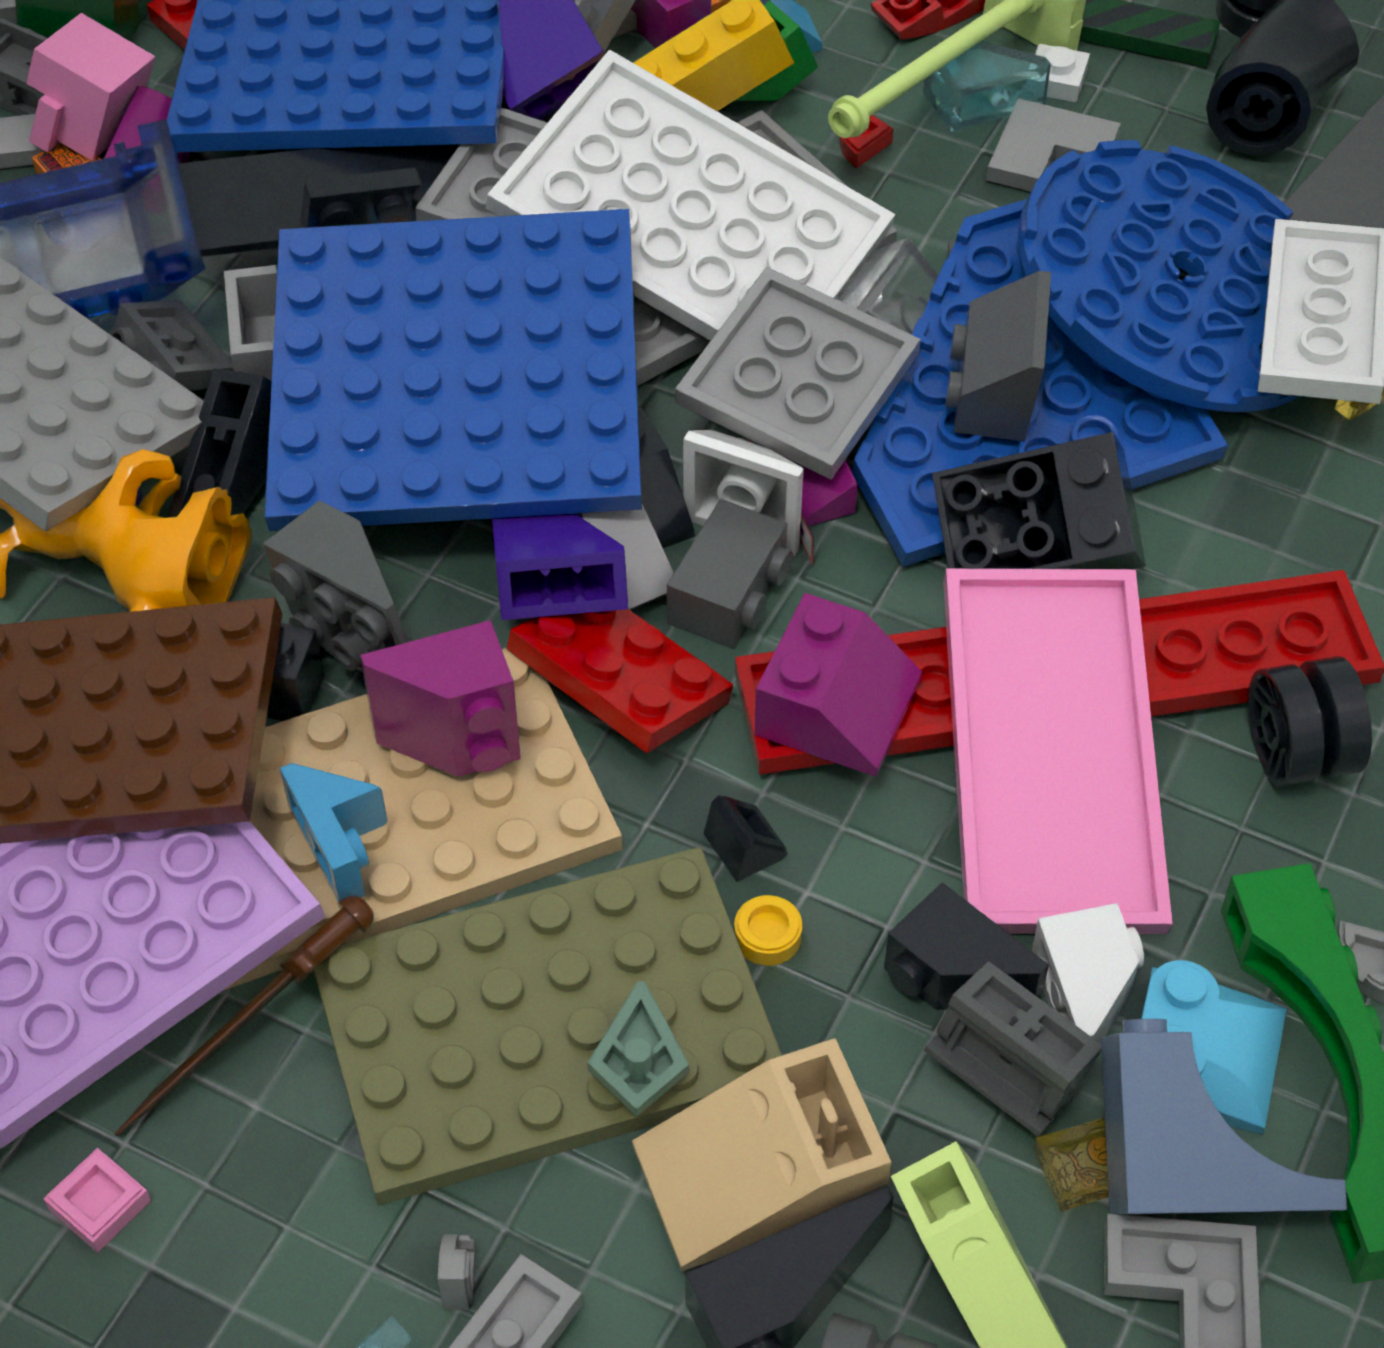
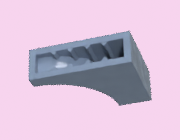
M1131 1019L1123 1021V1033H1116L1101 1038L1110 1214L1347 1210L1345 1180L1309 1176L1279 1165L1254 1150L1227 1124L1205 1089L1194 1055L1191 1032H1168L1167 1019Z

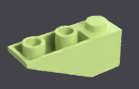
M957 1141L891 1176L922 1243L980 1348H1068L976 1164Z

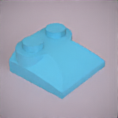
M1176 960L1165 963L1159 968L1152 967L1140 1019H1167L1168 1032H1191L1198 1071L1205 1089L1219 1113L1230 1127L1263 1135L1287 1008L1218 985L1213 975L1207 969L1194 962Z

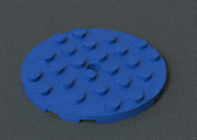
M1138 140L1099 142L1094 151L1081 154L1072 150L1056 159L1044 170L1036 181L1022 209L1018 229L1021 261L1026 276L1037 271L1051 272L1048 314L1069 339L1090 356V359L1096 366L1103 370L1111 371L1127 382L1145 390L1156 399H1168L1191 407L1213 411H1259L1284 405L1301 397L1258 392L1275 219L1290 220L1294 212L1252 179L1214 159L1171 145L1166 153L1141 149ZM1177 268L1185 270L1191 276H1185L1183 281L1178 279L1180 271Z

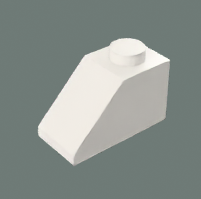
M1118 903L1038 918L1032 952L1049 964L1044 985V993L1048 1005L1100 1044L1101 1038L1107 1035L1129 999L1137 969L1142 968L1144 964V952L1140 936L1134 927H1126Z

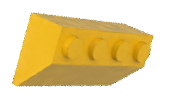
M732 0L633 63L715 111H719L794 64V61L775 21L760 0Z

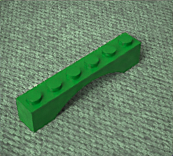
M1311 863L1232 875L1220 912L1240 968L1270 988L1301 1018L1321 1045L1338 1080L1347 1115L1348 1156L1343 1178L1346 1186L1347 1210H1332L1329 1217L1352 1282L1356 1284L1384 1279V1053L1380 1045L1382 1032L1379 1017L1372 1005H1365L1357 985L1358 967L1355 955L1348 945L1342 946L1334 926L1336 916L1332 896L1327 888L1319 887Z

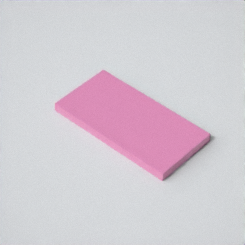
M946 568L943 585L963 898L1009 934H1035L1038 918L1118 903L1127 928L1134 927L1138 934H1168L1173 923L1136 570Z

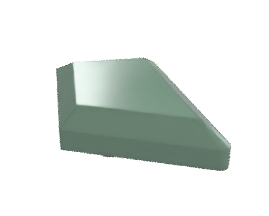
M638 981L587 1062L588 1071L636 1117L689 1073V1063L647 984L644 981Z

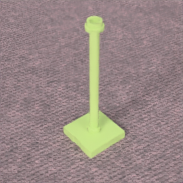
M985 0L983 14L859 98L845 95L836 100L828 114L829 125L834 133L842 138L860 136L868 129L870 116L1001 27L1012 31L1037 46L1040 43L1050 46H1063L1077 51L1086 0Z

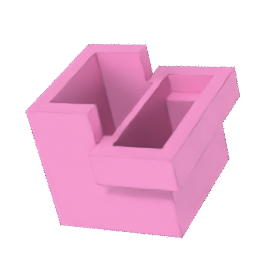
M80 13L34 48L26 84L45 95L38 101L29 142L47 153L61 142L89 160H94L97 155H101L109 148L137 86H148L156 56Z

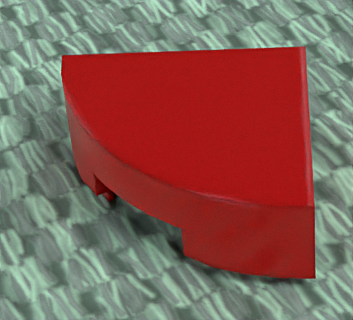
M872 115L869 117V127L863 134L858 137H839L841 152L851 165L858 168L893 142L894 128Z

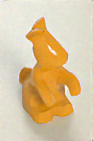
M141 449L120 458L112 479L96 500L46 532L0 498V508L5 510L13 518L14 522L13 526L0 534V599H3L6 595L8 553L13 550L40 553L58 560L86 557L103 569L108 585L117 601L127 608L129 612L228 602L251 544L252 531L249 527V520L244 514L230 515L231 497L228 496L227 489L222 490L221 487L193 493L189 502L177 517H158L165 501L180 490L182 477L175 473L174 464L170 456ZM150 478L162 479L153 486L137 508L135 506L137 491L142 482Z

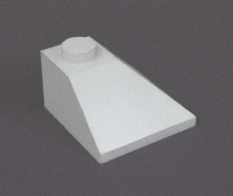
M714 430L688 431L683 439V496L692 523L703 526L718 501L723 499L786 522V549L792 551L795 557L800 543L804 468L771 449L754 444L744 438H736Z

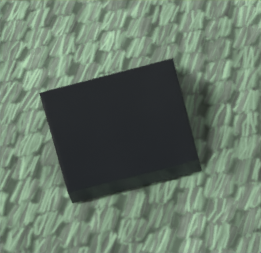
M720 795L712 801L703 834L736 882L781 861L788 854L786 852L787 848L756 805Z

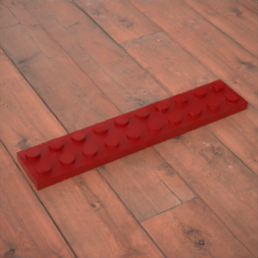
M1344 570L1139 599L1151 716L1248 702L1250 680L1258 669L1287 664H1295L1300 667L1305 661L1342 656L1353 666L1362 685L1380 683L1384 673L1383 660ZM946 627L887 635L922 671V677L886 756L954 746ZM775 651L735 657V676L759 775L834 764L832 761L754 735L756 688Z

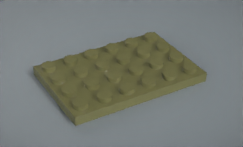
M701 846L347 942L314 970L378 1206L661 1124L767 1060L782 1056ZM644 981L689 1063V1073L636 1117L588 1071L587 1062L636 983Z

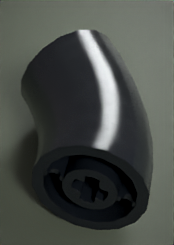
M1279 0L1234 45L1215 75L1206 105L1209 126L1220 142L1235 152L1253 156L1275 154L1293 145L1306 130L1309 117L1322 96L1358 63L1359 47L1356 34L1347 16L1335 1Z

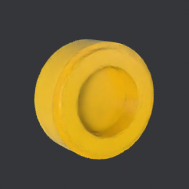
M772 895L758 896L745 902L738 910L734 922V933L743 956L755 964L764 966L778 965L791 959L798 951L802 939V918L797 908L786 899Z

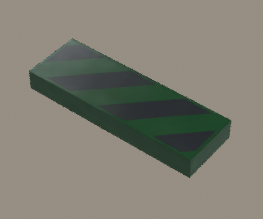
M1086 0L1079 41L1207 67L1221 21L1124 0Z

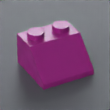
M804 593L756 688L754 735L877 777L921 681L922 671L865 612Z
M491 620L360 655L373 734L377 744L457 777L477 771H493L506 763L521 759L514 680Z

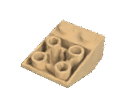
M836 1038L767 1060L632 1140L634 1152L681 1272L717 1260L886 1184L889 1185L892 1163Z

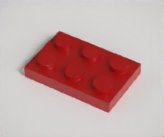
M629 609L534 617L510 629L506 647L509 652L645 753L652 751L727 705L734 684L710 668L705 662L693 656L665 636L659 629L650 625Z

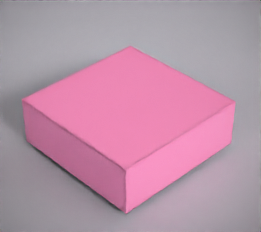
M99 1148L95 1149L43 1198L48 1210L97 1253L151 1202L148 1191Z

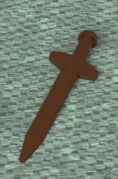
M357 895L347 896L337 902L340 910L280 964L284 971L158 1085L115 1132V1136L169 1096L292 981L299 985L359 929L366 933L374 920V912L369 904Z

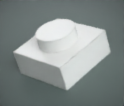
M1039 43L1027 77L1025 93L1077 103L1087 73L1090 53L1071 50L1063 46H1050Z

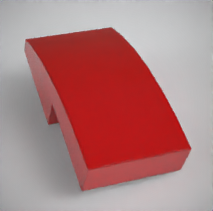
M876 0L870 5L872 12L900 39H910L944 30L970 18L984 9L985 0Z

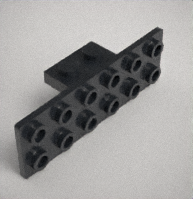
M460 144L313 148L181 163L169 166V179L192 254L195 257H206L278 248L279 229L416 221V206Z

